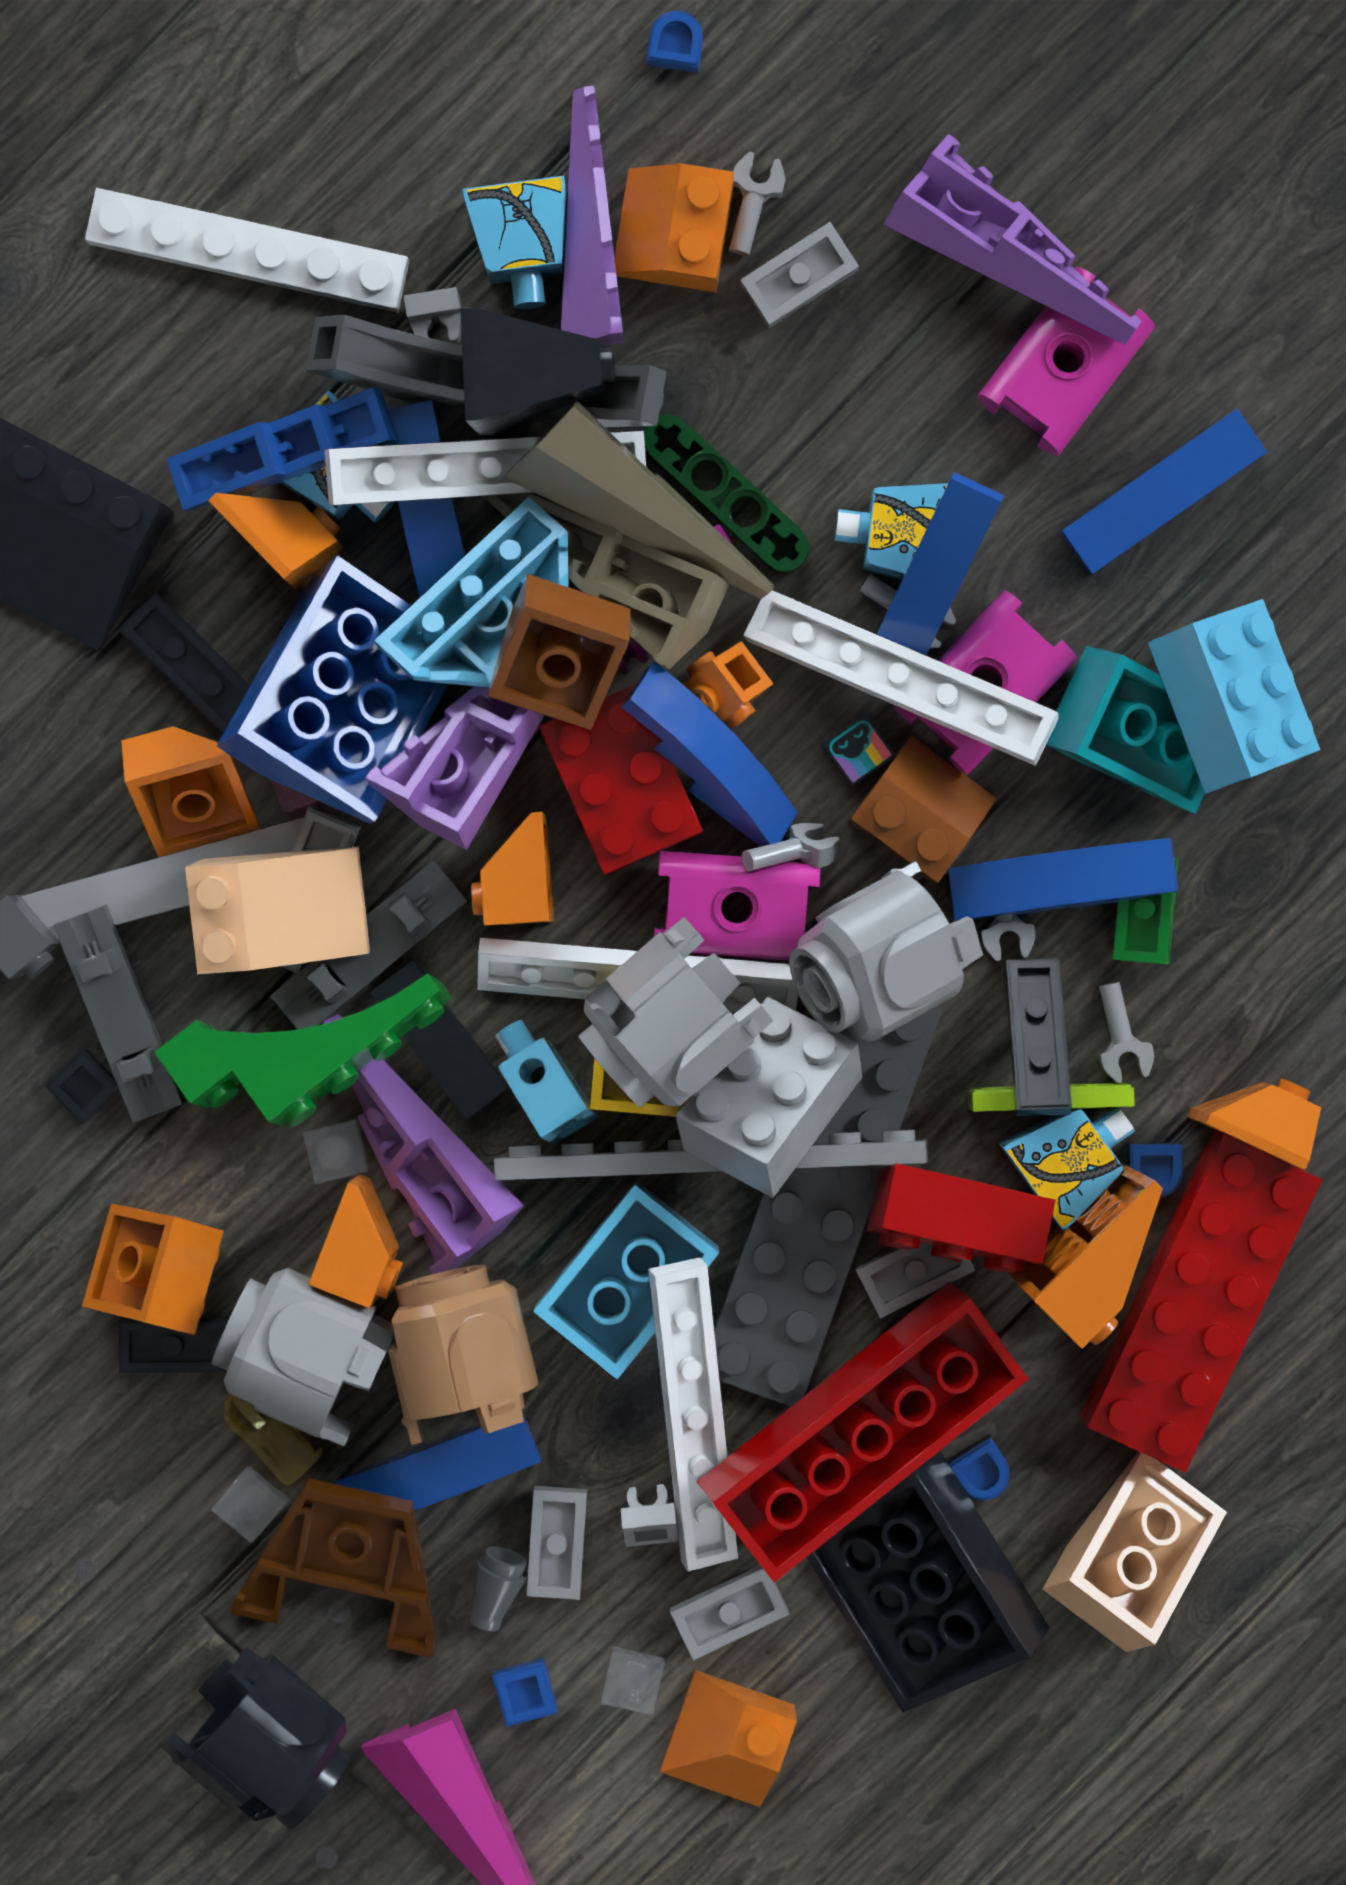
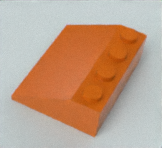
M1121 1163L1124 1168L1123 1172L1068 1228L1062 1230L1057 1227L1048 1236L1043 1265L1026 1266L1025 1273L1014 1272V1274H1009L1082 1349L1090 1341L1094 1345L1101 1343L1118 1325V1321L1114 1317L1123 1309L1163 1189L1154 1179Z

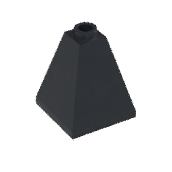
M474 307L460 308L465 421L480 435L498 433L571 405L575 401H581L606 391L605 382H615L613 348H604L599 339Z

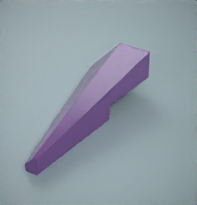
M586 86L573 91L561 330L599 339L602 345L624 343L595 86Z
M948 134L931 153L922 170L903 190L883 225L1126 345L1142 321L1136 315L1128 317L1112 306L1106 300L1109 289L1099 279L1090 284L1072 266L1075 255L1020 201L1012 203L996 192L990 186L993 175L984 166L975 171L957 154L960 143Z
M474 686L445 710V717L420 738L416 735L411 737L403 744L404 751L382 769H379L377 766L374 767L366 776L369 785L422 828L465 850L468 849L544 717V714L489 697V687Z
M337 1014L324 1020L321 1024H326L342 1017ZM372 1059L357 1071L359 1078L352 1084L364 1110L357 1118L391 1189H399L413 1213L414 1219L408 1225L414 1237L423 1235L432 1253L435 1263L429 1267L431 1273L435 1274L456 1269L501 1234L524 1205L500 1180H495V1175L384 1060L376 1062Z

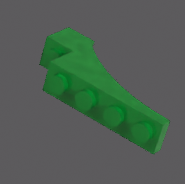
M427 973L396 995L364 1011L326 1024L307 1028L264 1033L217 1031L214 1026L195 1020L156 1050L155 1054L189 1103L206 1109L210 1106L217 1108L230 1101L238 1093L237 1085L241 1083L268 1122L282 1127L288 1124L290 1127H293L312 1116L317 1110L315 1103L329 1092L333 1094L340 1093L355 1083L359 1078L357 1071L372 1059L378 1062L392 1055L402 1045L400 1038L417 1026L418 1029H422L435 1022L445 1011L442 1006L453 997L440 980Z

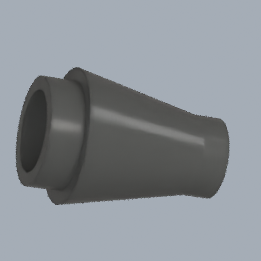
M492 1546L486 1549L484 1556L478 1558L473 1610L469 1619L474 1626L486 1631H498L500 1629L504 1616L528 1577V1573L525 1570L527 1560L518 1552L505 1547Z

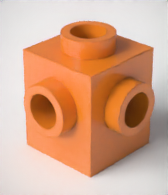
M741 641L717 657L712 651L700 657L686 669L691 678L683 684L732 730L756 712L751 702L770 688L773 682Z

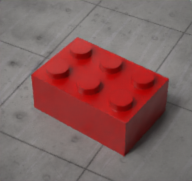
M636 684L605 697L591 730L559 719L539 726L605 876L703 833L674 764L654 749L661 738L621 708Z
M895 1163L879 1170L866 1231L880 1234L878 1242L880 1245L910 1251V1248L919 1249L921 1243L932 1246L930 1256L962 1262V1260L972 1261V1257L977 1256L984 1258L982 1267L985 1269L1014 1274V1272L1025 1273L1026 1266L1043 1265L1056 1200Z

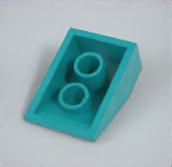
M1086 646L1057 709L1059 719L1046 746L1187 812L1196 814L1205 791L1161 676L1122 654Z

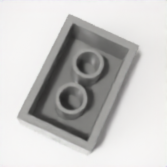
M767 997L761 1006L771 1016L773 1021L754 1038L755 1042L699 1091L690 1096L677 1113L676 1120L683 1150L774 1198L863 1077L859 1047L856 1041L840 1033L830 1032L820 1023Z

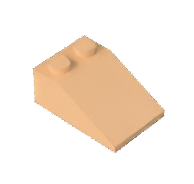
M359 846L205 858L185 867L197 974L250 971L370 953Z
M1138 1451L1068 1543L1045 1583L1043 1590L1125 1652L1155 1645L1227 1512L1160 1461Z

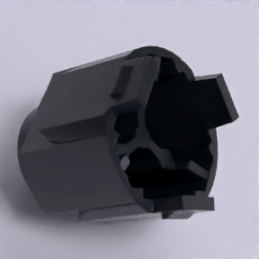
M247 1647L241 1652L234 1664L225 1658L199 1687L198 1691L215 1710L199 1728L191 1741L187 1744L177 1734L172 1733L165 1736L159 1746L171 1756L175 1765H179L228 1809L238 1807L254 1821L276 1818L291 1830L298 1826L320 1804L348 1766L351 1755L339 1746L346 1734L345 1716L273 1653L262 1658Z

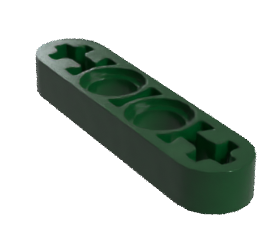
M668 414L658 416L657 426H647L644 434L646 453L650 459L767 568L775 573L789 574L802 567L807 559L809 550L808 540L804 532L681 418ZM674 428L680 433L677 437V443L687 454H689L692 445H696L701 450L688 459L682 472L677 471L673 467L681 462V457L672 449L667 448L662 453L656 450L658 437L655 433L661 429L666 433L671 432ZM700 463H713L721 470L722 481L714 490L702 491L693 484L691 474L693 469ZM743 498L752 499L759 505L761 510V518L758 523L747 528L735 524L730 515L732 505L737 500ZM770 517L779 522V524L772 527L771 532L782 541L787 540L790 536L797 541L794 552L798 557L792 561L787 557L782 558L779 562L775 560L772 555L776 547L766 536L763 537L760 545H757L751 539L764 530Z

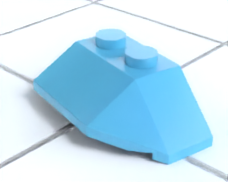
M528 497L374 640L375 645L415 681L489 687L508 620L526 575L530 574L568 587V531Z

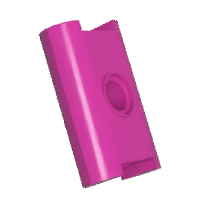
M1074 267L1090 284L1093 282L1095 275L1083 268ZM1106 298V300H1107L1112 306H1114L1115 308H1117L1119 311H1121L1122 313H1124V314L1127 315L1128 317H1131L1129 314H1127L1125 311H1123L1121 308H1119L1117 305H1115L1114 303H1112L1110 300H1108V299ZM1045 305L977 395L978 399L994 415L1001 406L1042 436L1037 447L1053 456H1059L1155 329V325L1147 314L1138 309L1134 315L1142 322L1126 345ZM1060 351H1068L1074 354L1078 359L1079 369L1072 373L1059 370L1053 362V355Z
M1003 590L937 661L970 675L982 670L991 671L998 677L1000 688L1037 703L1075 663L1077 656L1062 639L1055 647L1046 641L1017 614L1020 611L1022 602L1010 592ZM896 705L893 706L910 726L919 718L954 751L949 762L964 775H968L993 749L991 746Z
M660 851L657 874L659 876H668L665 928L654 927L653 937L659 932L663 934L685 917L704 939L689 955L710 956L712 953H715L718 957L789 961L791 952L798 946L799 938L805 934L808 886L820 887V868H815L802 861L793 860L747 871L740 856ZM734 892L747 895L751 905L747 917L737 922L725 919L721 911L724 898Z

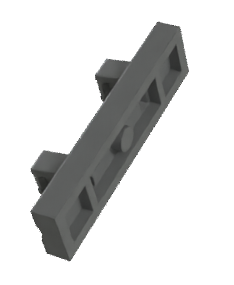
M433 860L366 916L370 953L310 962L270 997L297 1029L320 1025L464 906L468 899L438 863ZM328 965L341 979L345 986L341 985L331 976L327 969Z
M107 904L54 924L53 926L132 1123L182 1105L185 1099L180 1088L155 1054V1051L162 1047L163 1044ZM146 1049L144 1052H142L141 1054L137 1055L132 1059L123 1060L122 1058Z

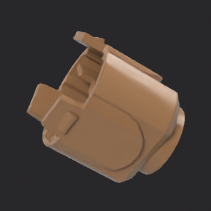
M473 1265L447 1270L396 1286L395 1290L399 1306L391 1320L396 1342L391 1344L388 1352L403 1411L401 1421L408 1430L411 1445L422 1443L424 1434L420 1419L435 1418L475 1409L483 1433H491L524 1422L522 1409L525 1408L523 1393L535 1388L539 1382L517 1289L502 1279L489 1281L485 1265Z

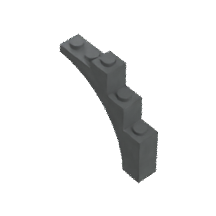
M347 315L315 317L306 371L366 390L372 387L382 390L383 395L411 404L432 400L433 403L442 402L465 410L462 345L391 329ZM615 365V382H605L606 391L578 402L606 429L607 427L657 426L659 411L664 400L663 389L667 371L650 365ZM571 405L531 420L553 426Z

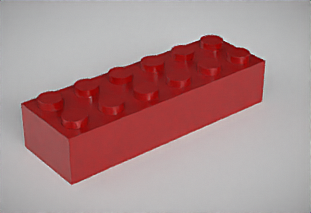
M1216 1130L1212 1131L1079 1416L1088 1428L1186 1473L1323 1179Z
M948 1282L700 1478L697 1483L775 1583L1029 1379L972 1299Z

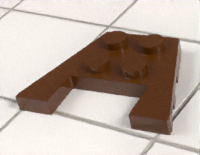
M308 1478L236 1594L230 1614L277 1624L282 1610L287 1578L394 1601L386 1648L433 1658L437 1636L414 1502Z

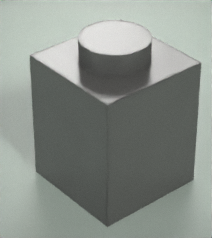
M6 895L0 901V970L8 979L21 978L25 974L30 980L40 974L54 961L50 952L61 943L20 895Z

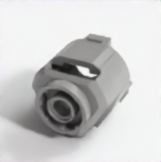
M916 861L902 869L894 868L881 877V880L815 917L818 924L799 938L797 948L791 952L789 966L795 988L809 1013L826 1030L839 1033L847 1029L858 1039L868 1042L876 1041L956 996L963 985L964 974L962 969L983 956L973 919L965 917L951 924L948 923L932 896L912 878L921 871Z
M685 917L663 934L659 932L609 975L585 999L584 1013L592 1024L578 1037L604 1070L639 1108L653 1096H656L664 1105L680 1106L755 1042L754 1038L773 1021L771 1016L755 998L733 1015L723 1005L726 998L741 983L715 953H712L693 968L684 960L704 941L702 936Z
M291 1268L274 1272L267 1285L250 1278L225 1327L211 1364L227 1370L224 1383L228 1393L253 1404L254 1410L317 1438L320 1436L321 1439H327L345 1446L354 1424L331 1414V1410L344 1383L363 1390H370L394 1337L392 1323L374 1314L377 1306L372 1305L370 1308L308 1285L311 1277Z

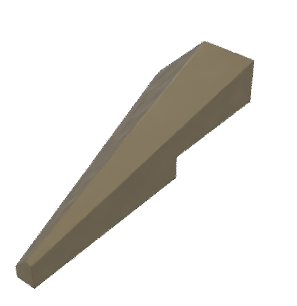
M575 401L505 475L511 482L602 525L616 529L621 534L640 543L713 572L728 582V584L759 599L764 598L774 589V584L661 476L657 473L654 475L578 401Z
M530 493L482 496L505 518L530 497L567 530L568 579L583 593L630 608V637L643 647L661 666L668 669L672 668L708 633L730 585L717 574L624 536L616 529L602 525Z

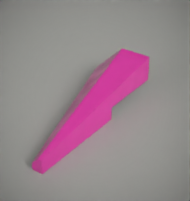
M452 1709L411 1728L409 1724L362 1744L361 1748L369 1760L481 1885H536L500 1801H495L456 1709Z

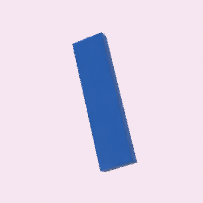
M1235 409L1070 524L1060 534L1091 576L1265 455L1267 450L1239 410Z

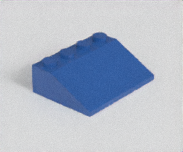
M336 556L314 572L219 740L217 747L268 779L370 824L375 822L387 798L368 784L366 776L374 767L377 766L379 769H382L404 751L403 744L414 735L418 738L421 737L449 685L448 683L413 680L375 645L374 640L408 610L411 605L339 556Z

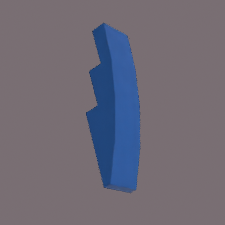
M372 387L327 406L316 404L271 423H255L167 458V462L182 509L189 511L211 504L208 500L215 493L243 495L326 467L324 450L385 446L398 440L382 390Z
M432 400L388 409L398 441L386 446L441 443ZM454 498L398 501L419 597H422L466 556Z
M953 472L876 635L925 656L927 655L1004 495Z
M654 661L644 671L621 708L661 738L654 749L693 779L687 788L689 792L760 847L780 842L798 812L769 772L737 735L696 695Z
M1170 838L1058 851L948 869L955 921L965 917L977 920L1008 914L1022 915L1066 907L1080 908L1179 892L1172 839Z
M523 1414L524 1422L491 1433H483L481 1426L476 1428L471 1426L428 1445L423 1443L330 1483L411 1500L414 1502L415 1510L537 1464L541 1462L542 1457Z

